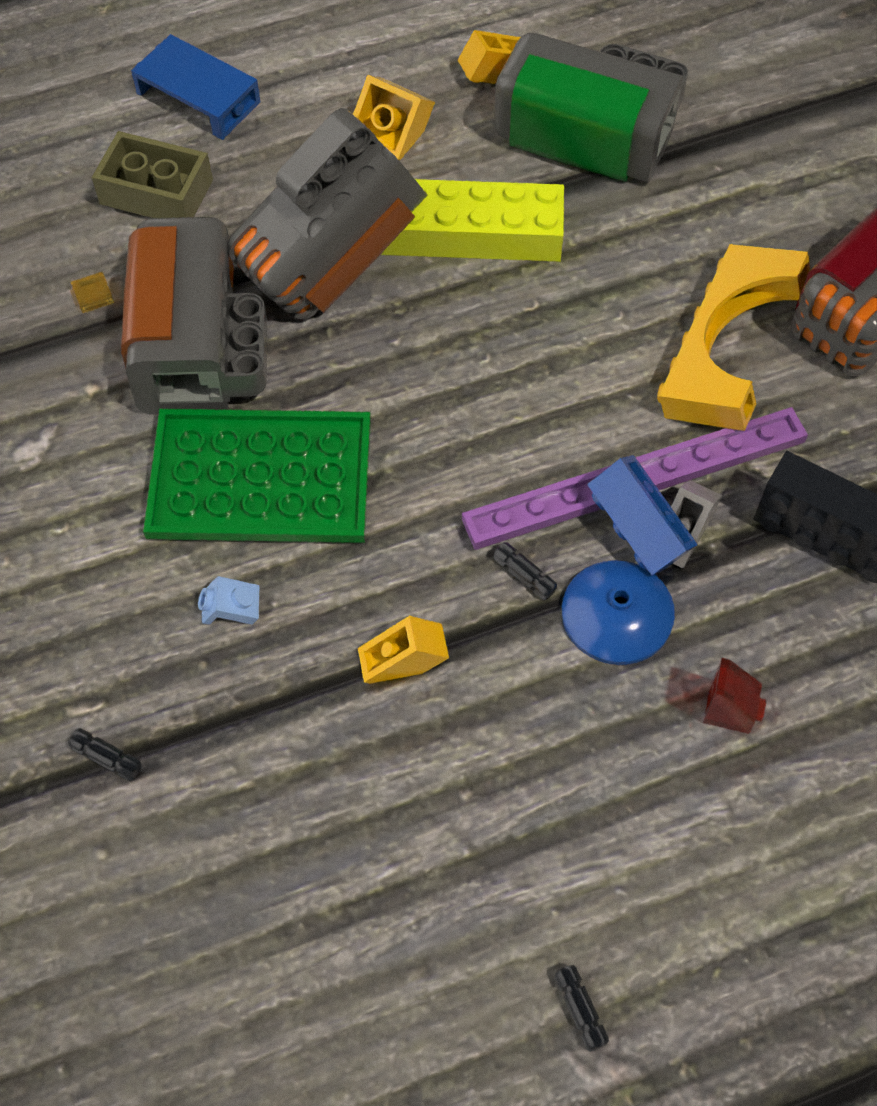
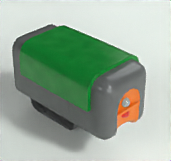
M527 33L517 41L497 78L495 86V129L498 135L509 140V144L513 148L624 182L627 181L628 177L649 183L671 137L677 111L683 101L688 69L680 62L618 44H608L600 51H596L538 33Z

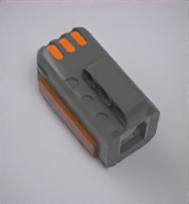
M340 108L335 110L280 168L276 175L277 187L231 235L227 244L228 254L232 261L272 301L277 303L293 318L306 320L312 317L319 309L324 313L368 269L415 218L412 212L428 195L404 165L376 138L369 128L349 110Z

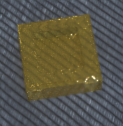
M103 271L71 281L82 313L114 303Z

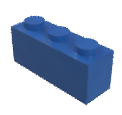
M634 455L620 458L587 484L593 492L592 499L595 504L608 513L614 522L613 528L621 539L627 540L635 552V560L642 569L649 571L651 576L666 569L698 545Z

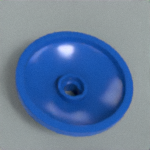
M619 560L603 561L585 568L573 578L563 597L562 620L569 638L583 653L603 663L628 665L650 658L667 642L674 625V603L667 587L655 574L651 576L649 571L642 569L638 564ZM623 597L626 599L627 603H617L615 601V598Z

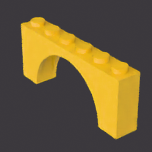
M729 244L724 257H721L717 263V270L713 281L708 282L706 286L705 298L701 306H697L694 312V319L690 330L686 331L683 335L682 347L677 357H673L671 361L669 375L665 383H661L659 386L657 400L661 403L666 419L741 431L746 430L756 406L752 381L735 377L720 369L710 358L712 345L720 331L741 313L765 303L783 300L798 301L807 274L810 271L808 252Z

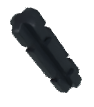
M508 542L500 544L494 551V560L503 567L508 566V571L529 589L535 588L534 593L542 600L549 599L555 593L557 583L548 575H541L543 571L523 554L519 553L517 555L515 553L517 549Z
M82 728L76 729L69 739L68 744L72 750L81 755H87V758L112 772H118L119 776L129 781L134 780L141 771L142 764L139 759L130 754L125 755L123 750L99 737L94 738L92 733Z
M569 965L559 969L555 973V980L560 991L565 992L563 998L577 1029H582L583 1031L581 1038L586 1049L591 1052L606 1046L609 1042V1037L604 1026L599 1025L597 1022L600 1018L586 987H581L580 985L582 979L576 966Z

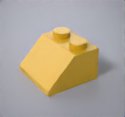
M367 75L353 115L369 128L376 138L398 160H401L424 133L435 102L384 78Z

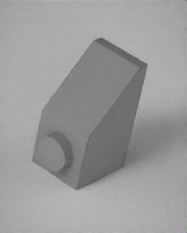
M688 480L680 487L671 508L698 544L709 525L722 495ZM695 548L673 564L684 568Z

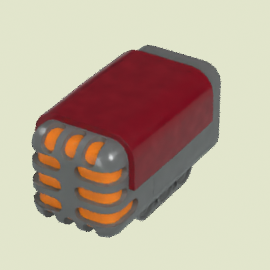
M877 208L853 228L809 271L795 308V317L792 320L791 326L792 333L797 340L802 341L805 338L811 343L810 349L815 353L820 350L827 354L826 360L832 365L836 362L844 366L843 373L850 376L865 374L877 362Z

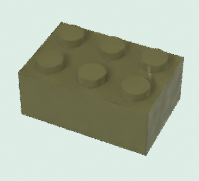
M121 131L116 133L91 177L99 204L151 218L194 217L213 181L208 153Z

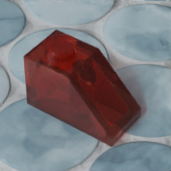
M721 658L709 687L703 724L749 734L755 722H762L764 717L766 699L760 698L762 683L730 659Z

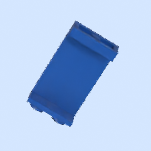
M172 34L158 44L152 52L131 70L138 95L142 96L153 86L209 116L212 133L221 140L261 102L256 78Z

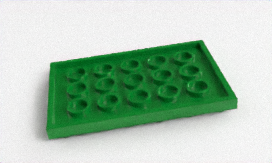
M159 409L143 529L145 538L166 540L365 543L371 413L347 411Z

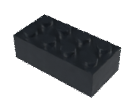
M786 450L766 484L753 520L769 531L778 532L794 540L800 547L812 549L826 556L832 563L846 566L860 573L866 580L877 583V494Z

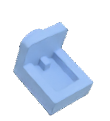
M217 576L207 588L202 589L199 596L198 608L202 610V623L210 625L218 617L253 625L259 619L260 585Z

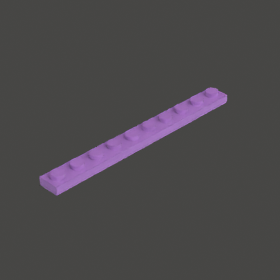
M790 407L750 420L745 431L725 428L638 456L636 459L658 490L805 443L808 434L795 411ZM610 466L462 513V522L474 550L600 510L593 501V492L587 484Z

